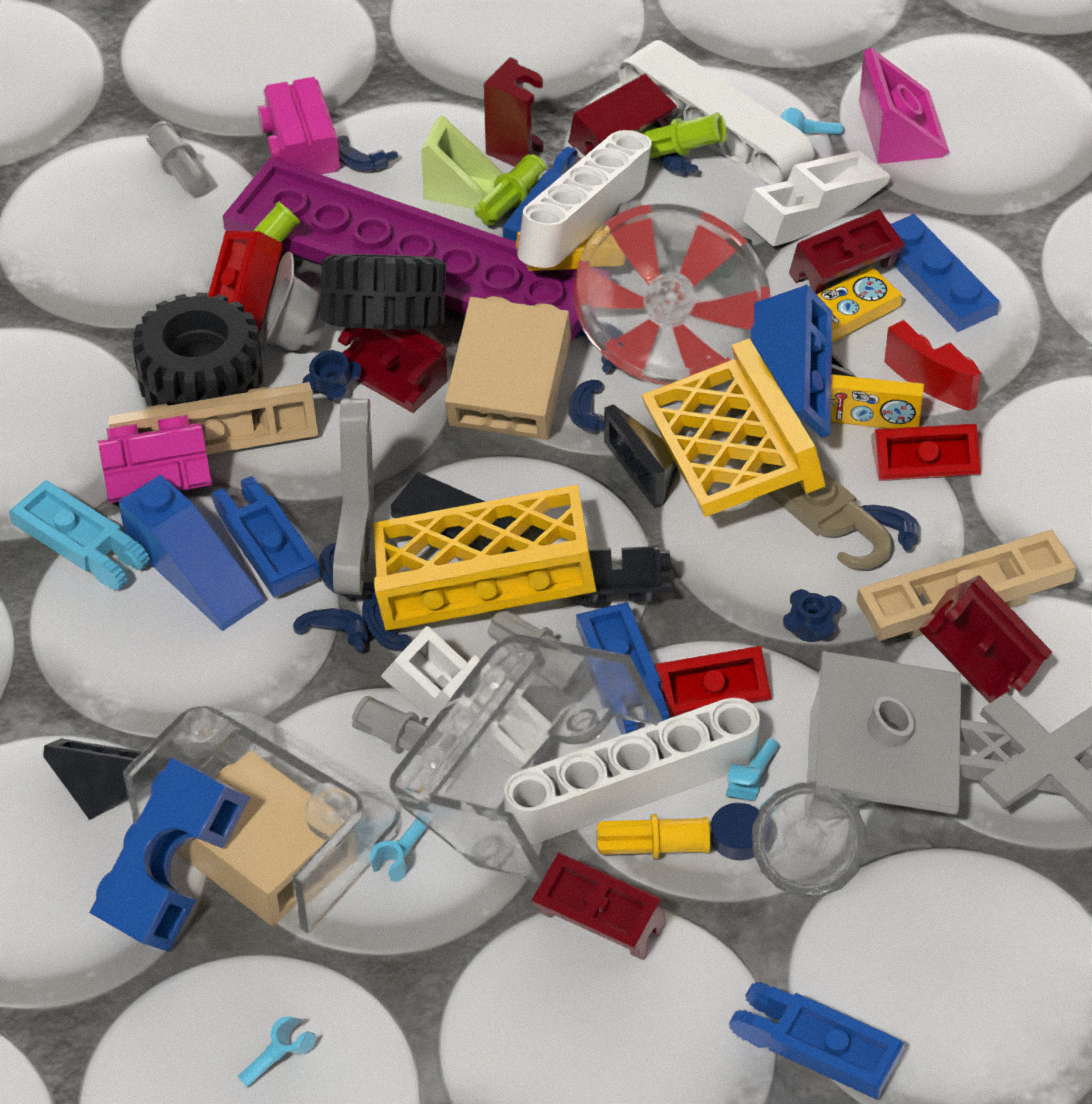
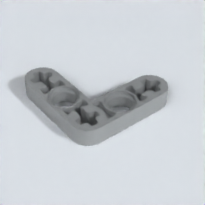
M342 398L340 407V453L343 504L334 552L333 589L334 594L362 595L374 517L370 399Z

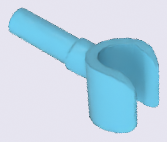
M788 108L781 114L782 119L803 133L842 134V123L805 119L803 112L797 108Z
M766 740L760 751L751 761L750 766L731 763L727 778L729 782L726 791L727 797L749 801L756 800L761 775L765 770V766L779 747L775 740Z
M418 816L396 842L388 840L377 843L370 852L373 872H377L383 862L396 860L388 872L391 881H401L407 873L405 857L410 852L413 844L428 827V821L424 817Z
M291 1016L278 1019L271 1029L272 1042L237 1077L246 1087L250 1086L275 1061L281 1059L287 1052L301 1055L310 1051L316 1041L315 1033L306 1031L291 1044L289 1041L290 1032L301 1022V1019Z

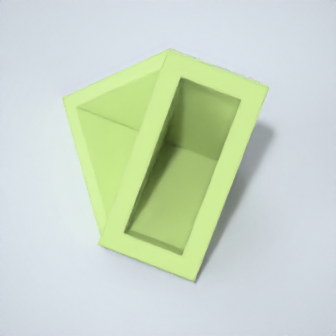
M441 115L436 118L421 149L424 199L474 209L494 189L495 179L503 172L446 117Z

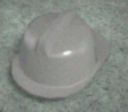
M291 252L284 254L275 273L265 311L264 339L260 347L261 351H263L266 345L290 350H298L303 345H316L325 325V322L320 320L321 295L294 276V259Z

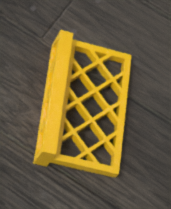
M750 338L731 345L734 355L733 360L641 394L646 410L704 517L796 482H800L806 494L826 487L816 446ZM729 380L733 381L726 392L710 390L713 386ZM674 401H684L679 410L660 408ZM699 404L715 406L710 415L694 413ZM731 408L747 410L741 419L725 417ZM683 426L700 428L694 437L678 435ZM714 431L731 433L725 442L709 440ZM746 435L763 437L757 447L741 444ZM699 453L715 456L709 465L692 463ZM730 458L747 460L741 470L724 468ZM762 463L783 466L766 474L756 473ZM714 481L731 484L725 490L709 496L706 494Z
M578 484L372 523L376 565L374 585L385 631L596 592ZM571 505L557 520L544 515L551 508ZM508 516L517 518L505 530L492 524L498 518ZM531 525L545 530L534 542L520 536ZM461 526L465 528L454 539L440 534L449 527ZM406 535L413 537L401 549L386 543V539ZM479 535L493 540L481 552L468 546ZM560 537L568 540L567 542L553 544ZM428 544L440 549L429 561L416 556ZM507 547L517 550L513 552L502 553ZM455 557H459L465 560L460 562L449 563ZM404 566L412 569L411 571L397 573Z

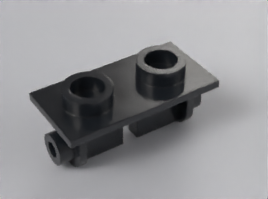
M659 545L621 548L622 567L612 568L611 548L589 549L596 592L576 595L575 598L576 603L580 604L607 602V595L628 594L629 600L637 602L659 600L660 592H673V586L669 577H661V572L671 571L670 550L659 551Z

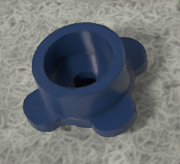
M328 350L319 353L312 359L309 365L310 374L304 376L303 383L309 382L312 392H321L327 395L328 400L338 401L346 396V390L350 383L361 377L362 370L359 363L354 361L348 362L347 357L343 353L336 350Z
M804 589L791 593L789 601L792 607L790 613L785 614L783 617L784 627L797 638L806 642H819L831 637L835 633L834 617L842 609L841 601L832 595L824 597L817 593H809Z

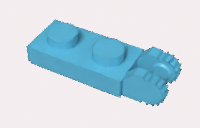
M48 480L42 482L9 510L10 520L13 525L86 572L90 570L100 583L105 586L107 585L113 590L116 589L118 591L127 583L128 578L119 564L111 561L106 556L107 553L113 550L121 562L130 565L136 571H140L150 562L149 554L145 551L146 549L137 541L135 542L133 538L123 533L119 525Z

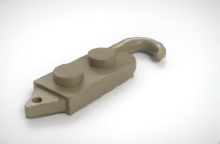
M746 435L745 445L757 447L763 438ZM762 463L756 473L766 474L783 466ZM822 468L826 487L806 494L800 482H796L767 493L816 536L837 537L856 529L873 544L874 549L866 556L858 557L851 556L845 552L838 553L837 559L847 567L857 570H869L880 566L889 558L892 542L888 531L856 503L857 498Z

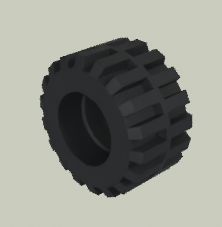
M332 254L321 259L320 320L332 326L351 328L432 329L445 323L446 263L435 257L406 255Z
M197 292L196 296L191 297L182 294L175 296L176 300L168 302L164 300L156 304L157 310L147 311L142 316L143 324L136 325L134 330L135 339L132 340L139 389L142 397H146V404L148 406L161 404L170 406L247 393L248 390L259 388V385L263 384L258 326H256L255 318L251 312H245L244 306L237 301L228 303V297L219 294L215 297H208L207 293Z

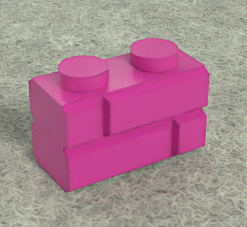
M308 77L294 80L292 84H288L286 81L266 85L265 89H263L265 105L257 106L262 133L271 132L272 136H267L269 156L321 175L337 172L338 168H340L338 139L318 79Z
M188 415L159 419L157 420L159 430L138 433L137 424L107 428L108 439L97 440L108 502H118L160 474L179 491L212 485L201 423L190 424Z

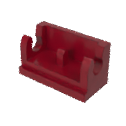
M509 57L483 83L485 149L487 155L515 167L523 157L532 154V149L538 152L544 151L542 139L531 132V105L534 103V94L523 88V83H529L533 87L541 89L543 88V78L539 73L519 65L518 60Z
M644 73L574 112L568 143L586 156L616 131L640 132L652 124L656 128L669 126V122L665 117L670 118L674 116L678 106Z
M877 209L798 242L789 275L795 283L804 280L807 276L810 288L817 295L823 292L825 283L879 260L882 268L894 264L898 253L904 250L905 244L881 210Z
M346 327L338 338V342L344 346L351 344L348 349L342 352L347 357L348 362H357L361 367V377L355 381L411 413L417 411L448 382L446 347L415 329Z
M980 575L947 590L919 628L920 632L988 703L996 700L1006 692L1009 693L1012 686L1020 692L1031 681L1042 663L1052 654V651Z
M560 852L556 855L531 900L532 905L538 908L539 913L550 918L555 915L629 949L632 956L644 960L647 956L648 949L646 948V943L650 934L653 933L659 936L666 924L661 898Z

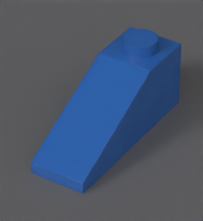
M808 285L755 302L754 325L750 329L753 345L761 355L795 413L821 438L830 436L832 310Z
M161 474L119 500L124 533L146 549L145 551L149 554L148 557L150 558L149 564L220 630L224 631L264 604L262 594L195 505Z

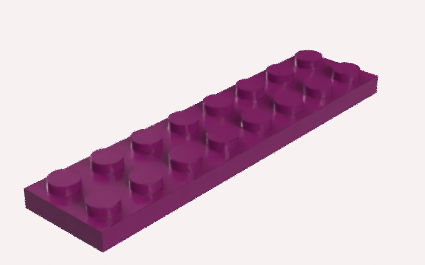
M271 157L223 214L224 230L253 231L279 201L301 221L299 226H296L281 242L282 250L320 264L321 259L332 254H380L438 258L446 263L445 308L466 315L470 297L486 299L493 296L504 298L511 303L531 306L550 304L560 310L569 311L570 344L594 311L575 308L573 284L576 269L529 271L526 264L518 258L515 241ZM588 268L589 271L609 282L608 273Z

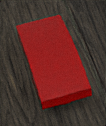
M905 320L888 327L884 362L895 373L907 382L924 384L923 392L937 400L966 411L976 408L981 372L971 358L965 357L951 342L934 350L929 340L925 336L918 334Z

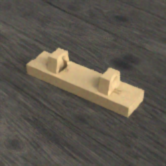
M309 382L270 389L267 387L250 389L247 393L170 406L167 404L149 406L146 410L108 416L109 428L137 424L138 433L159 430L157 421L159 419L188 415L190 424L201 423L206 455L318 436L313 393Z
M1053 529L858 588L856 602L868 619L878 641L909 632L911 638L923 635L919 628L945 592L971 578L980 575L1006 604L1012 608L1027 603L1030 594L1074 581L1076 566ZM921 593L923 594L928 604L922 605Z

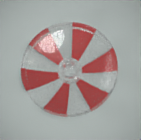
M668 203L634 207L617 214L601 225L591 236L581 254L573 284V297L578 319L584 332L596 349L607 360L626 373L641 380L664 386L733 360L734 355L731 345L749 338L752 341L750 329L754 325V303L771 297L765 269L756 252L744 237L726 222L707 212L689 206Z

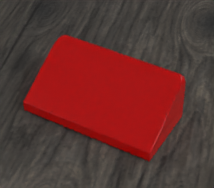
M225 231L211 281L208 297H215L219 294L228 297V303L237 301L242 304L245 312H251L255 318L258 332L261 330L281 255V242L260 231Z
M977 423L875 429L871 435V445L878 481L981 474Z
M761 646L654 665L661 680L660 691L668 708L669 717H675L728 698H740L750 703L772 699Z

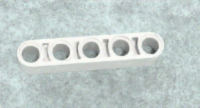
M654 40L622 61L618 66V76L622 85L646 73L678 106L674 116L670 118L665 117L671 122L677 118L687 121L719 112V115L723 116L726 123L727 139L723 143L709 144L707 146L767 185L781 183L789 179L793 165L813 161L814 149L810 140L802 131L665 42Z
M622 130L612 133L525 206L519 236L518 258L523 263L537 268L554 267L564 260L618 211L621 204L628 203L644 188L652 145L651 140L646 135L635 131Z
M723 699L519 771L508 779L504 788L506 830L513 839L520 843H539L728 775L731 763L750 766L751 761L757 755L760 723L758 710L752 703L744 699Z

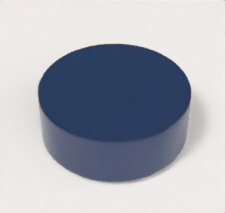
M746 803L727 804L718 809L713 815L710 832L711 843L720 855L728 859L747 860L753 858L766 845L767 820L763 813L752 805Z

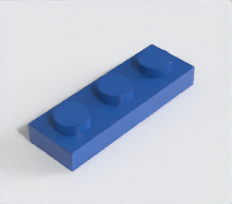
M915 214L891 223V226L905 244L904 250L898 253L896 262L893 264L894 267L957 332L998 314L999 300Z

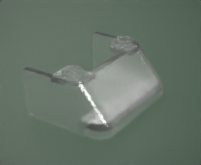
M511 635L497 641L487 650L394 770L390 777L389 786L402 808L473 865L541 883L547 873L546 869L514 814L504 810V788L508 779L519 771L539 765L556 741L574 745L592 742L599 737L613 717L657 726L662 716L630 655L526 635Z
M208 706L193 707L184 711L123 771L133 823L139 819L151 796V786L154 779L166 768L171 757L201 770L213 756L229 765L235 764L250 750L311 794L305 806L306 823L309 829L315 835L325 840V842L293 876L299 929L309 934L371 866L370 852L372 848L381 841H394L399 835L402 828V815L398 799L392 793L255 712Z

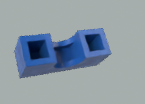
M171 757L166 768L154 779L151 786V796L139 819L127 830L123 841L124 847L111 872L107 873L100 881L96 891V900L89 913L142 944L169 952L196 902L195 899L177 889L172 881L171 862L174 854L184 843L193 839H200L224 849L250 797L205 772Z

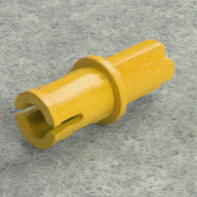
M651 814L650 820L601 821L597 824L596 845L598 852L602 855L652 853V859H658L659 853H709L708 816H702V818L658 819L657 814Z

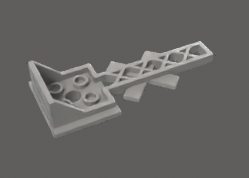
M822 651L819 687L810 714L805 818L818 819L870 801L957 814L959 810L960 778L981 781L979 785L1003 809L1033 789L1061 793L1092 823V706L1052 733H1048L1007 692L982 708L980 715L988 723L960 719L961 673ZM884 721L894 723L901 731L892 729ZM960 742L968 743L977 753L972 757L960 755ZM1017 750L1020 754L1011 759L1006 752Z

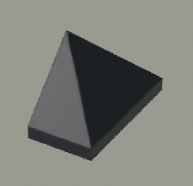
M614 404L604 407V443L652 506L658 508L664 505L677 465L663 439Z
M63 738L44 745L43 751L44 759L89 820L164 768L167 755Z

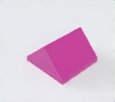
M869 47L863 52L859 105L877 163L883 164L944 157L949 153V149L929 90L873 48Z

